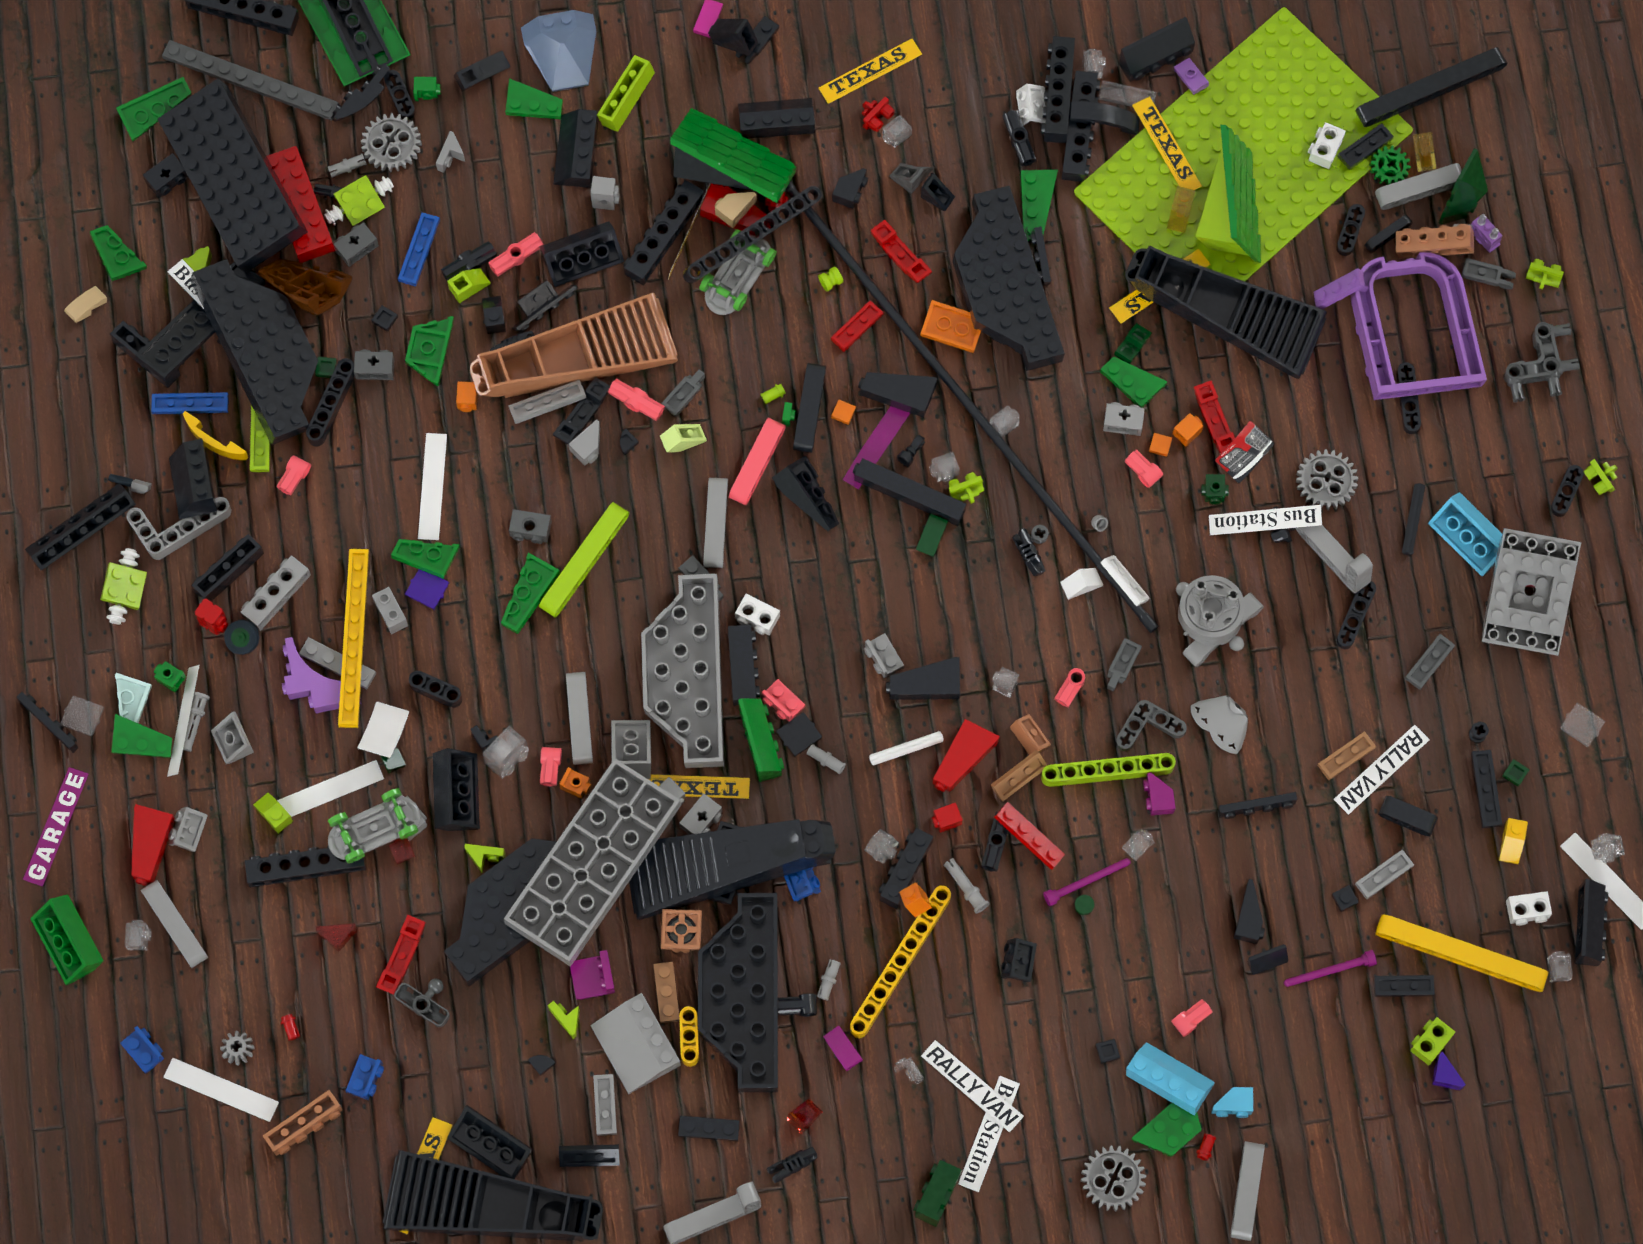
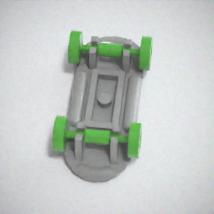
M737 229L732 237L741 232V230ZM762 238L721 265L715 276L710 273L707 274L702 280L699 289L705 292V301L708 308L718 315L731 314L735 310L740 311L747 300L749 290L765 266L769 267L773 262L777 251L771 248L769 243ZM735 240V245L741 248L740 242Z
M395 788L381 796L383 803L348 818L345 812L339 813L328 820L330 827H333L328 836L329 849L337 858L346 860L347 863H353L363 858L365 853L398 838H408L418 832L417 827L421 819L418 806L411 799L400 797L402 795L400 789Z

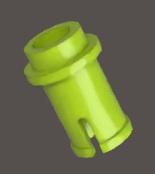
M775 384V387L760 395L764 403L768 404L779 397L783 398V395L786 393L781 384Z

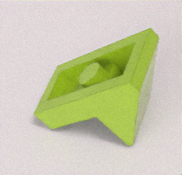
M465 844L466 853L481 873H483L485 858L490 862L496 863L505 858L504 848Z
M552 1001L547 1005L549 1011L572 1039H575L580 1012L579 1006L565 1015L567 1011L562 1004L559 1003L557 1005Z

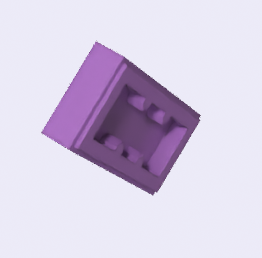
M1190 58L1174 66V71L1193 95L1209 86L1207 79Z

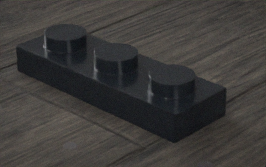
M1381 123L1340 152L1338 158L1351 170L1393 140L1394 136Z
M1035 227L1032 231L1033 233H1030L1031 244H1035L1036 251L1033 252L1034 261L1039 265V270L1037 271L1042 286L1050 285L1051 276L1042 227Z
M1434 975L1374 976L1375 997L1435 995Z
M680 1116L678 1136L738 1141L740 1120Z
M619 1144L559 1146L560 1167L620 1166Z

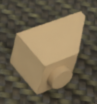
M756 193L727 194L716 202L715 215L733 228L756 203Z

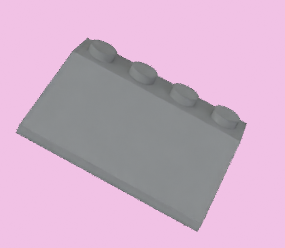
M642 993L624 1002L590 1025L628 1094L681 1066L679 1058Z

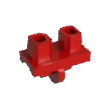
M884 97L879 103L873 100L871 103L865 101L862 104L865 109L862 115L866 116L863 119V127L866 130L871 128L878 132L883 126V122L878 118L883 115L889 120L894 115L895 110L889 105L887 97Z

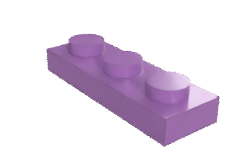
M1357 268L1314 291L1316 307L1324 309L1365 287L1363 271Z

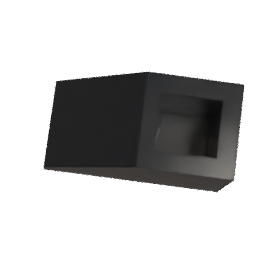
M863 168L840 177L833 191L832 201L852 209L855 203L859 204L862 196L860 191L862 187H866L869 180L867 169Z

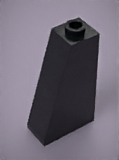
M867 372L865 378H861L858 388H860V395L924 418L936 389L938 378Z
M953 657L891 675L890 682H886V693H890V700L960 699V657Z

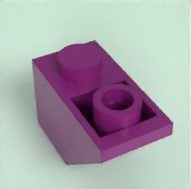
M1147 773L1146 779L1143 780L1144 791H1148L1146 809L1150 810L1151 816L1173 814L1176 809L1173 789L1154 774Z

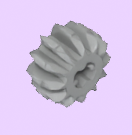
M235 1031V1037L228 1033L229 1040L223 1039L222 1042L225 1046L220 1047V1050L224 1052L222 1057L224 1059L228 1058V1063L230 1064L235 1060L236 1065H240L241 1059L244 1063H247L246 1056L252 1057L253 1054L250 1050L255 1049V1046L251 1045L252 1038H247L245 1032L240 1036L239 1031ZM237 1044L242 1047L238 1049V1052L233 1049L237 1047Z

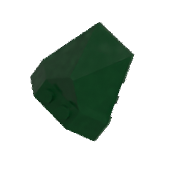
M1473 149L1454 185L1451 197L1448 199L1438 222L1441 225L1465 219L1470 212L1474 213L1478 205L1477 202L1488 191L1477 149Z

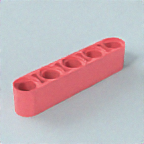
M769 417L767 418L730 490L728 498L743 505L748 504L785 431L786 425Z

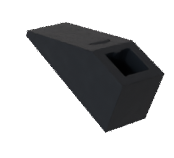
M500 51L456 72L453 76L463 92L511 66L503 51Z

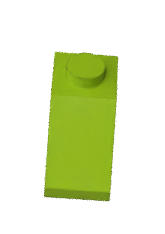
M269 793L253 804L278 834L293 822L289 813Z

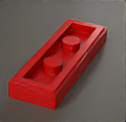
M870 300L831 337V341L845 352L884 315V312Z

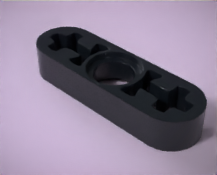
M389 70L384 76L385 85L398 114H401L402 119L408 117V120H410L415 115L412 100L399 72ZM392 76H393V78L395 79L396 84H397V86H395V87H394L392 81L390 80V77H392ZM398 91L405 93L401 99L395 98L394 95ZM404 103L406 104V107H407V109L409 110V113H407V114H406V112L404 111V108H403V105H402V104H404Z
M1354 204L1349 208L1336 246L1337 252L1342 256H1348L1352 253L1365 216V209L1359 204ZM1355 210L1359 211L1356 222L1352 220ZM1353 226L1356 232L1349 234L1346 232V227ZM1346 239H1350L1347 249L1344 250L1342 245H1344Z
M1408 215L1402 216L1370 238L1364 246L1370 253L1375 252L1395 238L1396 231L1409 228L1413 221Z
M1572 465L1567 469L1551 504L1553 515L1562 517L1567 513L1584 476L1583 469L1580 466ZM1576 471L1577 476L1575 477L1572 483L1570 482V479L1572 477L1571 473ZM1565 486L1570 487L1572 494L1565 495L1562 492V488ZM1561 499L1565 500L1562 506L1563 509L1559 511L1557 506Z

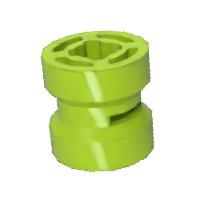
M835 266L829 269L827 274L822 273L818 275L821 285L827 292L833 288V285L844 283L839 270Z

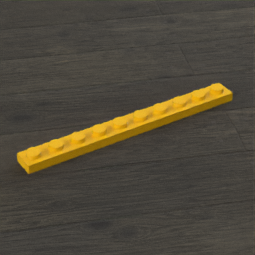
M349 549L338 726L345 728H358L369 549Z

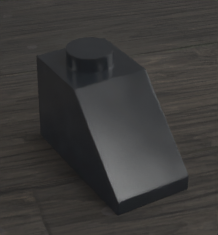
M501 296L482 298L487 334L506 332Z

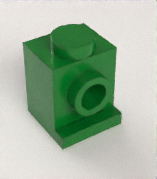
M414 77L413 94L415 101H419V98L431 100L437 98V95H441V84L437 83L436 77Z
M166 661L163 665L158 664L154 670L155 680L175 693L186 678L183 671ZM168 671L171 672L169 676H165Z

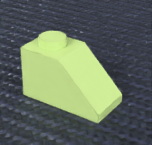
M700 424L673 425L660 435L666 452H681L707 441Z

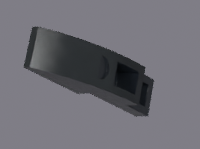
M383 64L382 67L378 65L372 73L374 78L370 82L367 80L360 88L363 92L357 88L353 92L349 90L343 98L346 100L343 106L338 105L333 111L335 116L332 120L336 122L348 118L368 106L385 88L379 82L390 68L386 64Z

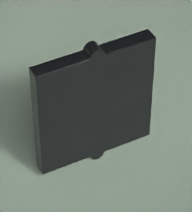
M804 712L776 731L784 742V746L788 747L794 757L822 738L815 728V723L811 722Z

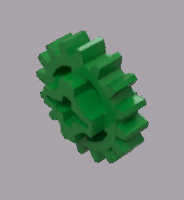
M1393 145L1390 149L1384 146L1382 151L1378 149L1376 154H1373L1371 158L1373 161L1369 164V166L1373 167L1370 173L1376 174L1374 180L1379 178V184H1382L1384 181L1386 185H1389L1391 182L1396 183L1404 180V177L1407 178L1409 175L1407 171L1410 170L1411 166L1407 164L1410 162V159L1404 158L1407 153L1401 154V148H1398L1396 151Z

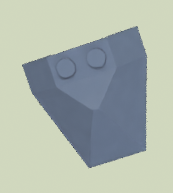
M570 10L538 16L521 27L524 46L530 53L534 63L538 66L552 92L589 85L597 33L593 14Z

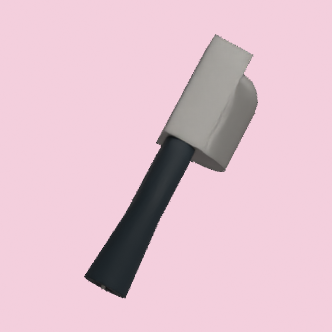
M110 474L108 477V481L131 487L132 492L144 494L151 489L152 483L133 480Z

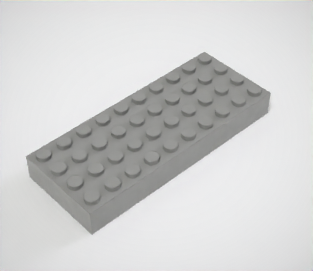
M614 759L504 917L505 924L571 967L681 807L680 799L622 762Z

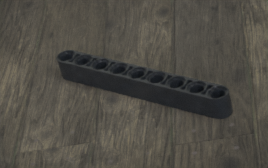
M1496 47L1360 105L1355 112L1363 126L1369 127L1498 72L1506 67L1508 63L1500 49Z
M816 186L808 187L693 262L683 271L684 280L688 283L697 282L798 216L821 199V190ZM808 193L814 196V200L808 197ZM793 202L799 205V209L794 207ZM779 212L785 215V219L779 216ZM764 221L770 224V229L765 227ZM749 231H753L756 238H752ZM735 240L740 242L741 248L735 245ZM720 250L726 253V258L720 255ZM705 260H709L712 266L708 267L705 264ZM690 269L696 272L697 277L691 275Z

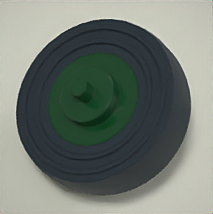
M247 620L232 622L224 634L225 644L228 649L239 655L252 652L258 646L260 639L257 627Z

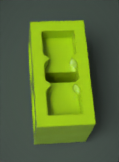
M1438 1017L1434 1021L1429 1020L1423 1027L1425 1030L1422 1036L1417 1035L1411 1042L1413 1048L1410 1051L1427 1065L1433 1062L1455 1034V1031ZM1437 1028L1441 1030L1442 1036H1435L1433 1034V1029ZM1421 1044L1429 1045L1430 1051L1424 1052L1421 1049Z

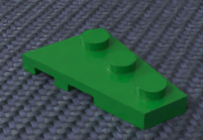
M1116 357L1111 358L1100 369V372L1141 408L1167 385V381Z

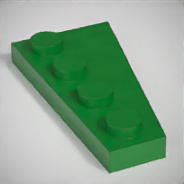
M184 77L118 106L116 109L133 142L159 122V117L188 99L192 93Z
M1058 169L1021 170L1022 220L1028 242H1031L1030 233H1033L1032 231L1035 227H1042L1044 235Z
M529 552L526 557V563L520 572L519 581L513 590L512 599L509 601L501 621L502 626L516 634H519L561 573L559 569Z

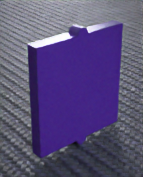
M419 569L414 579L410 580L411 584L405 592V596L435 610L440 599L444 598L443 594L449 582Z

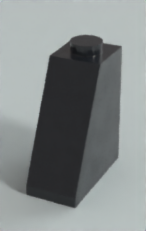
M717 19L708 32L713 44L747 56L751 54L758 44V40L747 19Z

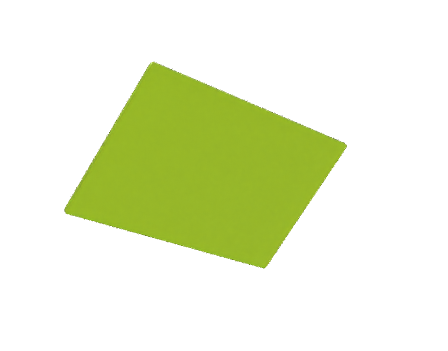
M1283 7L1204 75L1209 82L1207 88L1194 95L1188 89L1160 114L1202 187L1185 195L1183 194L1146 128H1144L1076 187L1074 194L1134 253L1138 249H1147L1148 246H1152L1169 255L1184 259L1199 249L1211 264L1206 268L1242 281H1247L1373 168L1369 166L1370 162L1373 161L1371 159L1373 154L1349 170L1338 158L1340 152L1381 123L1394 136L1393 140L1384 145L1388 149L1392 145L1395 149L1412 133L1413 128L1398 114L1372 126L1364 127L1355 110L1360 105L1379 96L1287 8ZM1325 122L1346 131L1330 169L1310 162V154L1308 153L1311 144H1315L1318 139L1315 138L1319 127L1323 128ZM1220 124L1231 128L1234 134L1239 136L1240 141H1243L1246 147L1251 149L1253 154V179H1255L1256 206L1258 209V234L1261 235V263L1255 262L1247 255L1208 249L1196 237L1222 148ZM1330 135L1325 136L1327 139H1333ZM1318 151L1320 155L1326 154L1324 151Z

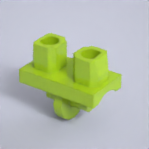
M1535 259L1530 264L1526 279L1540 283L1539 289L1542 290L1544 285L1558 288L1564 272L1561 271L1560 265L1553 264L1549 268L1544 266L1543 260Z
M1592 460L1590 462L1591 465L1583 472L1589 481L1599 475L1601 481L1593 486L1599 495L1607 491L1613 492L1615 488L1607 476L1615 480L1617 476L1614 472L1618 467L1616 465L1610 467L1605 462L1602 464L1605 468L1603 472L1596 460Z
M971 472L965 476V482L959 483L958 479L949 481L950 497L959 501L968 499L970 504L975 503L974 497L984 491L983 479L981 476L977 477L974 472Z

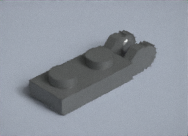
M1469 258L1465 259L1461 275L1465 279L1496 287L1499 286L1508 290L1513 289V283L1500 279V276L1509 279H1515L1516 277L1514 271Z

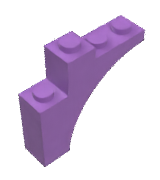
M285 638L286 645H283V652L285 657L288 656L289 663L286 664L288 676H284L285 683H282L284 695L287 694L289 700L309 696L310 708H314L315 713L339 709L341 681L329 679L312 670L298 654L293 638Z

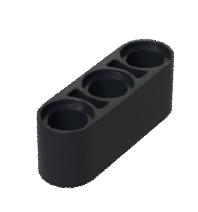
M414 671L409 675L410 687L416 693L452 708H456L462 703L461 691L456 686L421 671ZM420 678L423 680L420 685L413 684L415 679ZM439 686L440 690L438 692H431L432 687ZM450 694L458 695L455 700L448 699Z
M1385 796L1378 813L1380 817L1428 837L1432 835L1438 820L1436 815L1392 796Z

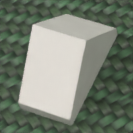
M1096 568L1079 569L1060 582L1068 600L1103 586Z

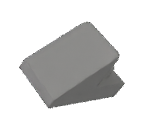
M452 131L449 132L436 161L437 170L443 173L447 167H450L453 158L465 161L463 151Z

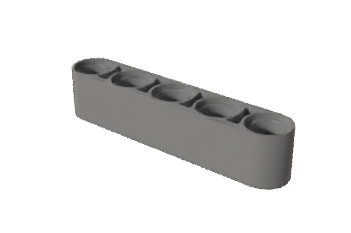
M1459 163L1451 164L1383 186L1374 193L1381 210H1387L1454 188L1462 169Z
M709 478L703 567L723 568L728 478Z
M566 673L573 765L593 763L586 673Z
M158 880L140 890L190 967L193 968L207 959L208 956Z
M1244 1142L1230 1234L1231 1238L1251 1241L1265 1149L1264 1144Z

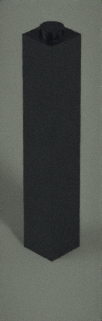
M862 458L860 464L856 463L853 469L854 481L924 512L949 520L948 522L956 526L959 525L966 511V503Z

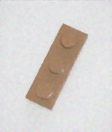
M1364 731L1322 760L1317 766L1330 781L1376 749V745Z
M1035 750L993 782L991 787L999 800L1003 802L1040 774L1047 764L1041 754Z
M673 962L654 964L660 1023L680 1021Z

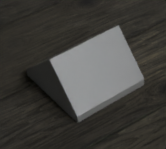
M231 712L211 730L226 764L254 753L236 712Z

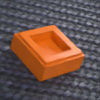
M838 400L831 418L849 425L856 406Z
M1154 433L1149 452L1167 457L1172 437Z

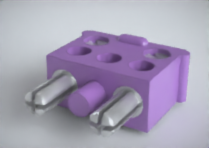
M1485 214L1472 221L1471 225L1473 226L1475 239L1489 253L1501 245L1500 241L1503 235L1487 219Z

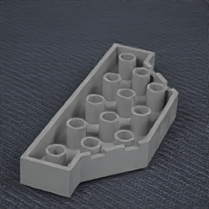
M717 574L678 575L679 594L655 618V621L641 633L643 708L648 717L684 748L685 768L724 767Z

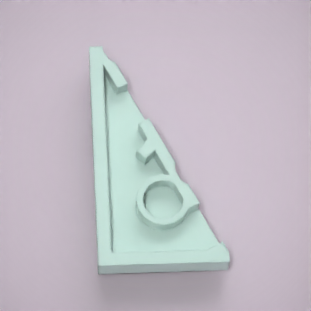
M116 673L119 714L124 718L139 723L152 685Z

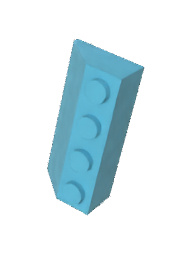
M1460 492L1450 497L1428 524L1481 576H1484L1495 566L1502 533Z
M1147 1042L1136 1052L1126 1068L1127 1077L1194 1116L1215 1084L1214 1081Z

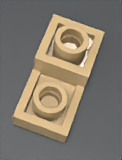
M94 286L72 301L65 308V312L77 323L91 316L93 309L107 303V297Z

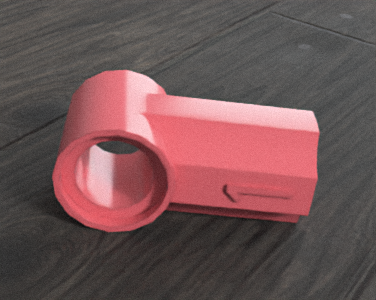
M1138 450L1133 451L1125 460V463L1138 475L1139 480L1147 488H1150L1163 476L1161 469L1156 464L1150 463Z
M293 455L287 463L286 471L277 484V488L287 495H292L300 480L304 479L309 473L311 464Z
M1074 668L1069 672L1068 677L1055 696L1054 700L1062 706L1069 708L1078 691L1084 685L1085 674L1081 669ZM1079 675L1082 680L1075 683L1071 680V677Z
M542 747L540 785L557 786L562 748Z
M1201 999L1186 1012L1183 1011L1177 1015L1171 1022L1181 1035L1185 1037L1213 1012L1210 1006Z

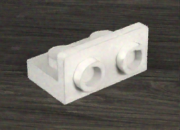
M1025 84L1016 91L1019 116L1023 125L1030 121L1046 122V118H1042L1043 107H1047V102H1044V86Z

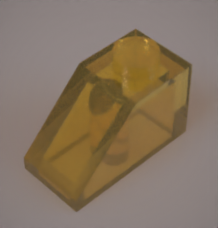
M1432 132L1413 135L1418 172L1437 169Z
M1177 186L1167 225L1168 229L1185 233L1195 190Z

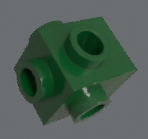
M1206 474L1204 484H1201V496H1205V502H1209L1212 505L1224 502L1225 496L1229 495V485H1225V475Z

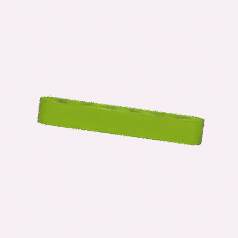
M614 502L609 505L539 604V608L555 618L560 614L623 526L630 512Z
M1170 753L1053 764L1044 767L1041 780L1044 785L1053 787L1146 777L1147 773H1152L1155 776L1168 775L1174 770L1176 760ZM1169 761L1171 766L1168 768L1164 767L1161 762ZM1145 762L1150 763L1152 768L1144 769L1142 764ZM1128 764L1133 770L1125 771L1122 766ZM1109 766L1113 769V772L1106 773L1103 768ZM1090 768L1094 771V774L1086 775L1084 770ZM1071 770L1075 776L1067 777L1064 772ZM1048 772L1054 773L1055 778L1048 779L1045 776V774Z

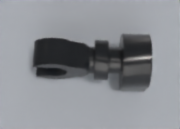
M917 435L911 445L897 455V461L909 468L913 463V457L916 455V452L924 445L925 438Z

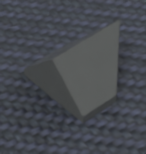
M900 163L889 177L912 194L935 167L913 166Z

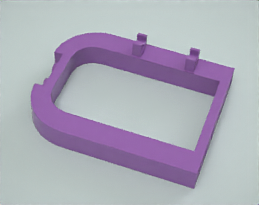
M1420 252L1415 259L1409 258L1402 262L1392 260L1385 263L1384 257H1379L1363 266L1361 270L1363 271L1365 287L1350 294L1356 321L1355 329L1360 338L1366 364L1365 372L1366 376L1369 377L1374 400L1482 387L1487 378L1463 279L1457 268L1446 258L1429 252ZM1426 274L1437 282L1444 304L1460 376L1395 384L1373 291V282L1375 280L1392 276Z

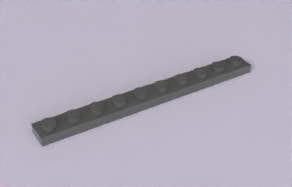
M169 40L162 54L165 60L211 77L219 78L222 81L331 121L335 116L333 111L339 105L337 101Z

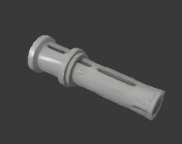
M194 692L183 747L184 751H192L200 719L205 715V705L207 700L210 699V696ZM192 724H193V728H192V731H191V735H190V738L188 739V736H189V733H190V729H191V726H192Z
M954 858L943 865L963 890L965 900H969L976 914L989 906V901H985L980 894V889L972 885Z

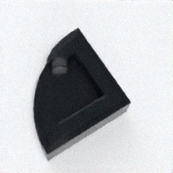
M626 428L620 438V448L624 455L639 444V441Z
M536 1055L528 1059L540 1076L556 1064L553 1059L544 1055Z

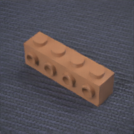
M1459 224L1455 227L1447 225L1439 226V228L1422 227L1419 230L1402 229V231H1396V254L1399 259L1416 258L1420 252H1429L1440 256L1474 253V231L1471 225Z
M328 1090L268 1131L263 1137L276 1156L279 1154L284 1155L291 1149L290 1146L296 1142L299 1144L307 1139V1135L310 1132H317L322 1129L326 1121L338 1118L343 1109L331 1091Z

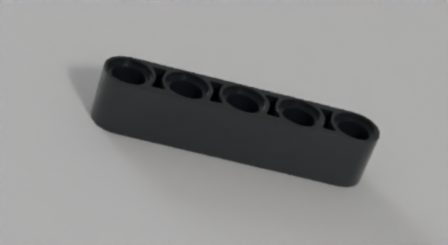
M348 358L341 359L338 362L307 428L306 435L312 446L318 447L325 442L355 378L354 363ZM345 367L351 368L348 372H343L342 370ZM338 383L343 384V386H342L341 388H339V389L335 388V385H336V384H338ZM329 400L336 401L333 405L327 404ZM323 416L328 417L324 422L319 421ZM314 433H320L318 438L311 437Z
M807 363L793 450L813 452L826 373L825 365Z

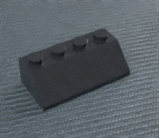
M1184 17L1121 49L1119 66L1129 82L1133 80L1138 81L1149 72L1154 73L1165 64L1170 65L1181 56L1186 57L1193 52L1195 40L1187 18Z
M812 98L738 104L740 133L742 137L747 139L815 133Z
M577 109L561 115L554 185L591 188L598 127V112L596 110Z
M610 221L539 246L554 287L625 262L615 230Z
M203 439L183 442L169 457L180 520L217 511L208 455Z
M450 748L433 753L435 829L445 831L480 829L477 754Z
M1585 879L1578 890L1575 964L1599 966L1605 960V949H1602L1603 942L1606 941V930H1603V927L1607 921V911H1604L1605 903L1607 904L1608 892H1605L1606 885L1591 879Z

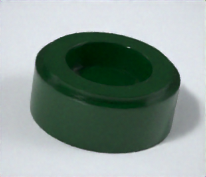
M1089 895L1079 896L1075 901V910L1080 915H1089L1094 909V900Z

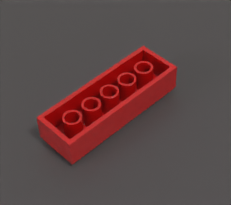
M297 146L266 156L308 233L292 242L299 262L303 263L334 252L332 239Z

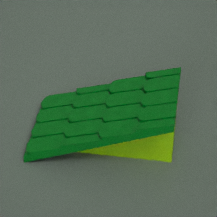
M1220 124L1222 148L1196 237L1208 249L1247 255L1255 262L1261 263V235L1258 234V209L1256 206L1255 179H1253V154L1251 149L1247 148L1243 141H1240L1239 136L1235 135L1231 128Z

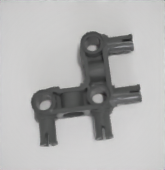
M1541 322L1536 325L1532 334L1533 347L1537 351L1538 360L1511 363L1507 366L1503 375L1504 381L1508 387H1511L1513 402L1516 403L1518 400L1519 402L1524 401L1522 384L1547 381L1551 397H1554L1555 394L1556 396L1562 394L1559 383L1561 374L1565 371L1579 370L1580 368L1579 363H1577L1578 358L1561 361L1558 354L1555 337L1571 335L1569 323L1553 326V324ZM1538 331H1543L1546 333V335L1542 336L1538 333ZM1546 366H1552L1554 370L1550 371ZM1513 371L1517 376L1513 377L1509 372Z

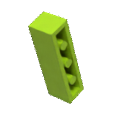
M636 55L633 56L597 114L602 126L616 132L619 131L655 74L650 61Z

